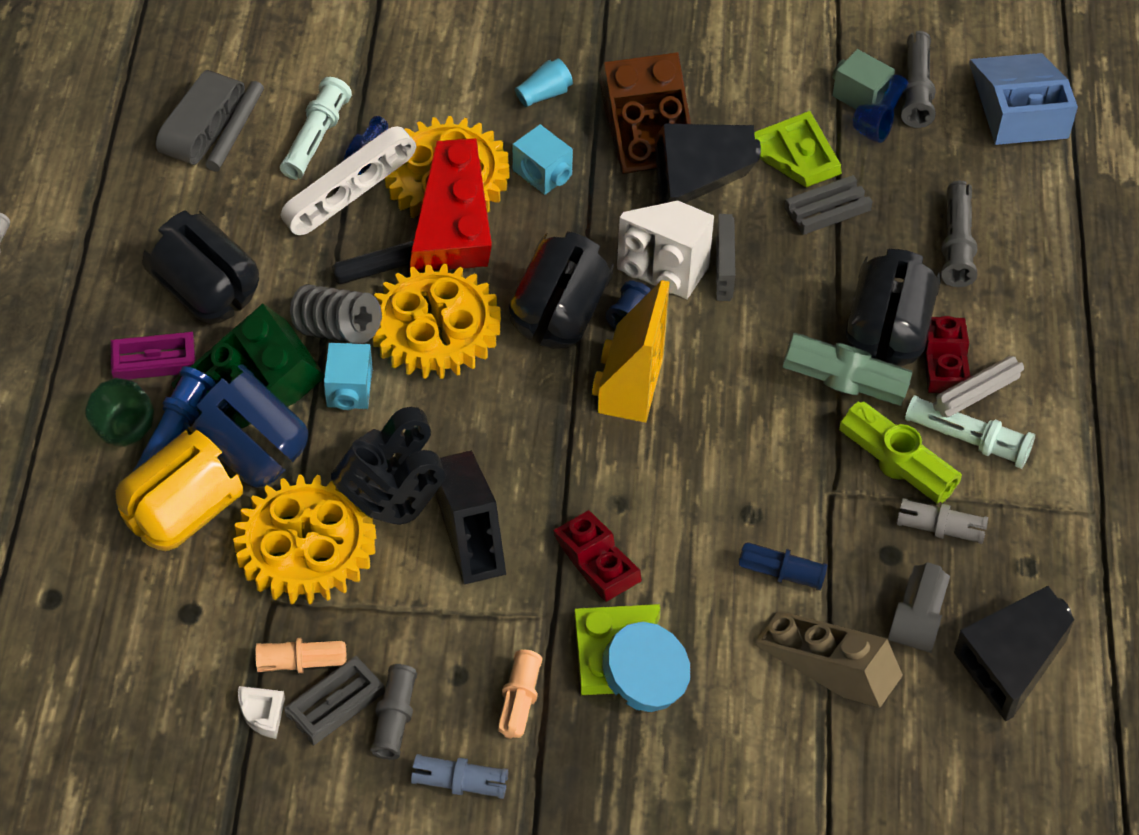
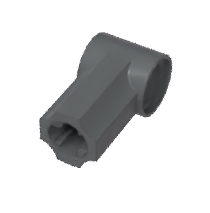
M928 562L923 565H914L905 590L903 603L899 602L888 640L932 653L942 615L939 613L950 579V575L946 574L941 566Z

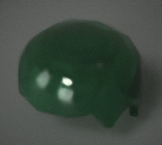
M116 377L100 383L89 395L85 416L96 434L104 442L115 447H126L141 440L152 428L154 407L149 396L138 383L133 380Z

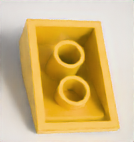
M661 280L617 324L613 340H605L601 363L606 364L604 372H596L592 388V395L598 396V413L647 422L664 357L669 281Z

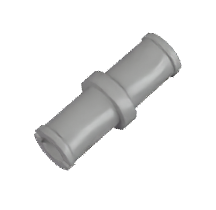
M903 498L900 507L901 511L917 514V516L899 512L897 525L935 532V537L944 539V536L948 535L983 544L985 531L968 527L986 530L989 517L950 510L951 505L947 504L936 507Z

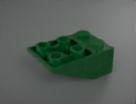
M263 303L190 366L212 378L216 384L222 378L230 384L243 373L238 365L243 364L253 373L254 377L287 407L295 404L325 378L324 372L287 320ZM179 376L176 380H174L171 383L174 390L181 376ZM231 406L225 411L241 429L251 425Z

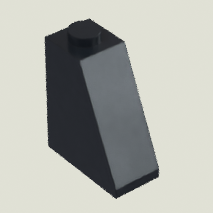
M664 124L654 138L660 204L673 201L687 203L746 176L756 162L759 161L761 154L760 141L755 139L754 125Z
M472 450L440 457L445 472V480L436 492V498L464 585L506 575L496 500Z
M1046 586L960 630L954 654L1006 722L1015 716L1066 643L1075 619L1068 604L1063 599L1057 598L1050 587Z

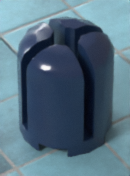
M241 364L238 367L243 373L230 384L222 378L197 404L196 407L202 413L192 427L184 422L183 427L191 434L198 430L208 437L222 452L218 458L235 474H238L239 478L247 485L262 487L277 480L286 470L244 432L225 411L230 406L234 408L292 462L301 455L307 444L308 429L298 416L254 377L251 371Z

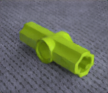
M864 401L855 403L840 423L839 430L879 460L880 470L886 476L893 479H905L937 504L946 501L961 481L962 474L922 445L920 433L915 428L903 424L895 425Z

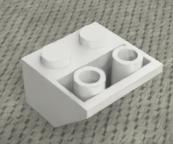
M680 201L623 212L619 220L617 269L625 272L632 278H639L655 286L661 280L669 281L670 294L688 299L709 268L714 215Z

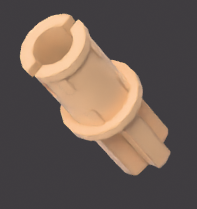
M300 637L296 639V642L256 643V667L258 673L275 670H298V674H302L304 668L342 666L347 660L346 645L343 641L303 643Z
M518 650L515 652L509 682L502 688V695L505 699L498 723V732L504 734V737L509 739L513 737L521 738L524 735L531 704L537 701L538 693L535 690L543 658L531 650Z

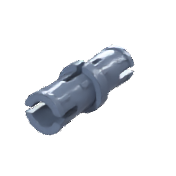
M417 754L415 757L413 768L429 770L431 772L415 770V772H412V784L418 783L452 789V794L462 795L463 791L504 799L507 785L489 781L505 783V780H508V769L468 764V759L458 758L457 762L426 757L421 754Z

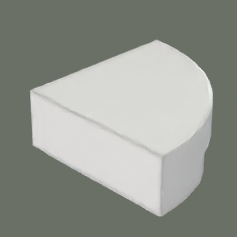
M239 686V705L246 723L257 733L276 739L285 701L284 691Z

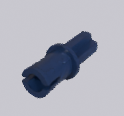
M749 542L743 545L739 557V566L741 568L778 578V583H782V580H787L816 588L821 591L828 564H821L791 555V550L786 549L784 553Z

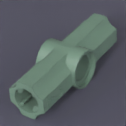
M793 333L782 366L783 368L823 380L826 386L852 395H858L860 392L900 406L907 394L912 376V370L872 358L870 353L856 347L841 343L831 345L798 333Z

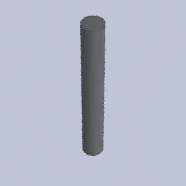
M257 81L250 82L205 163L209 170L217 172L223 165L264 90L261 83Z

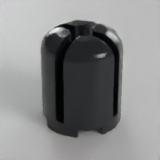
M184 210L171 217L158 229L163 236L155 245L151 255L146 250L143 253L142 264L144 269L198 320L208 324L221 323L234 316V309L230 306V303L241 311L252 300L258 286L259 270L256 262L201 211H199V214L190 215Z
M567 231L565 237L546 239L547 234H545L539 241L535 253L509 304L511 323L521 335L531 341L558 286L565 289L540 346L551 349L569 348L582 338L599 300L613 275L614 265L612 263L609 269L606 261L598 254L600 249L598 244L585 236Z
M887 249L885 256L874 257L868 262L867 256L860 268L859 280L847 323L846 339L849 346L866 351L872 355V358L876 359L886 314L890 308L897 310L885 362L899 367L915 362L925 349L936 297L941 284L940 273L938 272L936 277L930 268L922 264L924 258L922 255L908 250ZM900 278L903 279V282H897L894 279Z

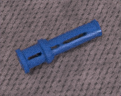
M188 366L181 368L179 371L181 378L171 397L164 399L162 409L165 412L134 470L183 433L185 430L183 427L184 422L192 424L199 417L197 404L205 397L207 391H210L216 385L212 378Z

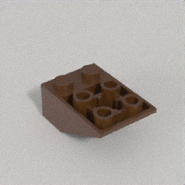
M679 53L604 62L599 73L605 114L622 174L657 169L654 138L664 124H691Z

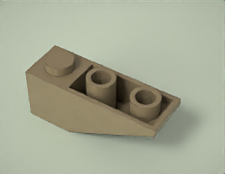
M778 611L755 641L757 647L841 697L878 708L882 706L903 676L887 638Z

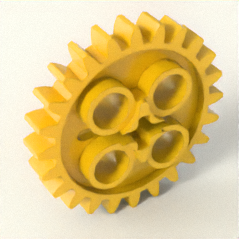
M448 116L445 124H440L436 117H432V126L426 127L419 121L417 122V132L407 128L404 129L416 143L415 153L405 164L384 178L385 187L389 189L390 199H398L400 210L410 207L411 218H415L420 214L437 141L477 139L487 213L490 211V201L497 203L501 201L500 191L507 190V179H510L508 152L503 151L502 140L494 141V131L491 130L482 134L481 123L469 128L467 118H464L457 125L454 124L452 116Z
M443 264L439 272H434L431 265H426L425 273H419L416 268L410 267V277L406 278L402 274L396 273V285L384 282V294H374V297L377 298L381 306L382 319L378 331L372 337L373 346L380 347V357L382 359L391 356L393 368L405 363L407 375L412 374L416 368L422 370V377L424 379L428 377L431 370H436L439 378L444 379L445 369L451 368L458 376L460 375V365L464 363L474 369L475 356L486 360L488 358V348L496 347V336L500 335L501 309L497 306L496 294H489L488 283L478 285L477 274L474 273L465 279L462 267H459L453 274L448 273L447 264ZM423 296H426L431 304L432 314H428V303ZM438 327H442V338L447 345L442 343Z
M298 475L296 485L290 486L288 481L282 478L280 482L281 489L278 491L266 485L264 487L265 499L253 495L251 497L253 509L242 508V522L235 523L237 537L233 538L238 566L239 568H244L247 581L255 579L257 591L262 592L271 586L272 599L277 600L283 592L288 593L290 604L295 603L299 594H305L308 604H312L314 594L319 592L328 601L331 599V588L336 587L342 593H346V579L359 582L361 580L359 568H370L369 555H374L376 552V529L373 524V518L368 517L343 493L339 492L332 481L327 486H322L320 475H316L312 484H306L304 477ZM290 516H293V517H294V518H291V519H282V518L290 517ZM328 522H337V523H335V524H333V525H326V524H325V523H328ZM280 552L286 553L281 556H273L274 554ZM320 558H329V559L326 560V561H320V562L316 561L317 559H320Z

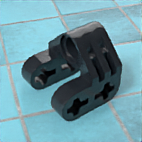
M405 407L396 411L381 431L372 429L355 440L331 473V480L336 488L368 517L391 524H407L420 515L441 487V484H443L445 472L440 457L431 450H422L431 436V428L424 411L418 407Z

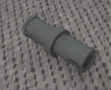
M403 664L390 665L383 700L377 703L376 715L379 719L371 751L373 755L382 759L394 760L400 757L405 724L410 722L413 714L410 701L417 672L411 666Z

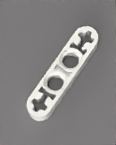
M396 126L387 129L290 199L281 211L283 222L295 235H304L313 231L405 164L415 153V141L402 127ZM371 163V166L367 171H365L361 175H358L359 171L364 166ZM340 186L333 196L326 198L332 189Z

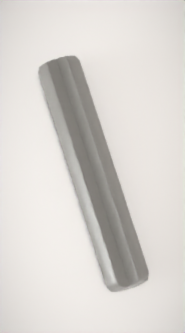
M1014 356L1006 357L938 394L936 397L937 401L933 403L934 410L939 411L942 417H950L1019 379L1021 376L1020 372L1024 370L1023 363L1018 362Z

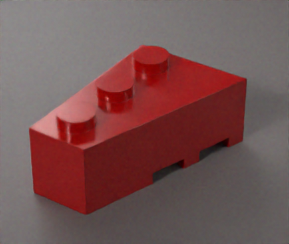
M477 139L437 141L411 251L410 267L416 268L418 272H425L426 265H431L433 271L440 270L443 264H447L448 270L458 269L459 267H487L492 242Z

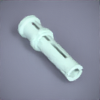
M325 77L319 84L317 98L310 101L306 108L307 119L280 165V170L286 177L294 180L303 177L307 165L322 141L326 130L336 126L339 120V110L342 105L349 102L352 96L351 89L342 80L335 77Z
M916 395L913 396L905 416L907 421L918 423L945 435H950L979 446L978 451L982 452L985 456H989L992 453L1015 462V467L1023 469L1035 440L1034 433L1028 432L1024 435L1003 427L1002 422L996 419L986 423L959 412L950 417H942L939 411L934 410L932 402L923 400Z

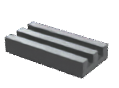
M852 175L786 199L785 209L801 233L805 235L871 211L873 201L869 196H864L865 190L862 186L857 187V179ZM854 200V202L835 208V206ZM821 212V214L815 215V216L810 217V218H807V219H803L804 217H807V216L813 215V214H815V213Z
M719 214L716 234L717 301H731L736 276L734 217L732 214Z
M354 656L284 707L285 714L291 721L294 720L296 722L297 728L302 733L305 732L307 734L308 740L314 746L382 696L385 692V687L357 656ZM356 673L360 674V677L355 679L342 690L339 689L335 693L330 695L327 698V701H325L319 707L314 709L308 715L305 716L303 714L304 711H306L315 703L320 701L322 698H324L330 692H332L341 684L346 682Z

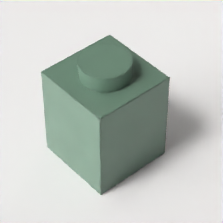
M857 49L847 60L842 59L835 67L832 78L835 80L832 96L870 117L890 96L895 69Z

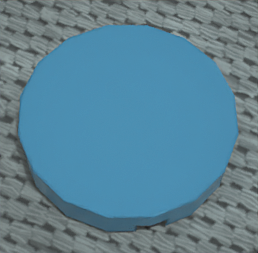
M638 622L626 625L607 644L603 652V672L608 686L614 694L617 695L619 693L622 698L627 700L625 704L636 710L654 712L666 709L685 693L690 681V661L684 646L673 633L657 624Z

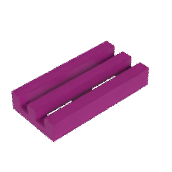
M193 332L111 340L113 380L178 375L183 366L190 367L195 363ZM185 348V349H182V350H172V351H162V352H161V350ZM144 352V353H142V354H132V355H122V356H120V354Z

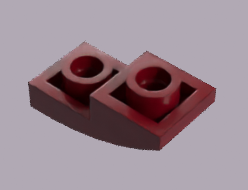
M941 316L932 317L924 349L928 393H942L971 377L967 357L969 337L965 318Z
M590 510L553 530L555 538L569 559L605 602L642 581L640 569L615 546L613 533Z

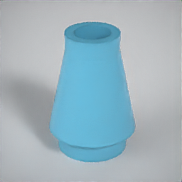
M559 58L554 61L547 60L526 81L516 87L515 92L520 102L527 108L534 103L567 93V88L573 85V79L562 60Z

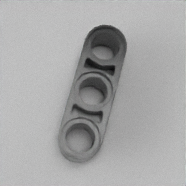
M205 70L160 128L156 140L157 151L183 162L196 165L228 124L245 93L244 83L222 74Z

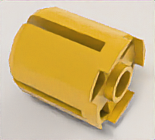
M185 430L119 482L115 490L116 503L125 524L136 536L141 537V540L152 548L169 551L180 546L243 494V486L238 474L230 479L222 463L217 458L222 453L221 450L208 437L198 430L188 435L187 430Z

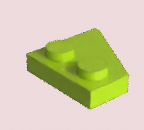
M811 111L754 132L755 139H758L761 145L760 159L806 188L842 174L841 164Z
M660 604L575 609L581 695L614 694L608 686L603 672V652L607 644L626 625L638 622L658 624Z

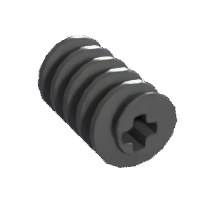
M306 284L294 293L291 301L290 314L292 322L299 332L308 336L362 344L375 336L382 319L381 306L377 298L370 293Z

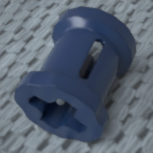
M633 280L626 281L623 284L619 300L606 311V320L614 329L651 291L648 286Z

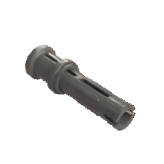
M916 31L915 43L913 33L907 38V81L902 86L901 95L905 105L902 107L901 118L910 127L922 128L930 125L935 120L936 111L932 105V100L935 98L936 89L930 80L931 37L924 31Z
M961 180L954 181L947 187L948 230L947 237L941 246V252L945 257L941 277L947 285L952 287H965L973 284L977 279V268L973 264V257L977 253V243L971 235L972 186L970 184L967 185L966 181Z

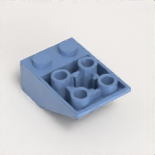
M1042 53L970 59L969 64L995 145L1069 139L1078 106L1069 80Z

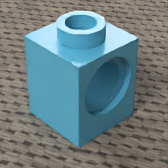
M541 124L512 144L513 171L544 195L556 186L565 184L572 175L573 149Z
M329 343L324 378L327 407L343 410L354 408L368 409L372 379L370 344Z

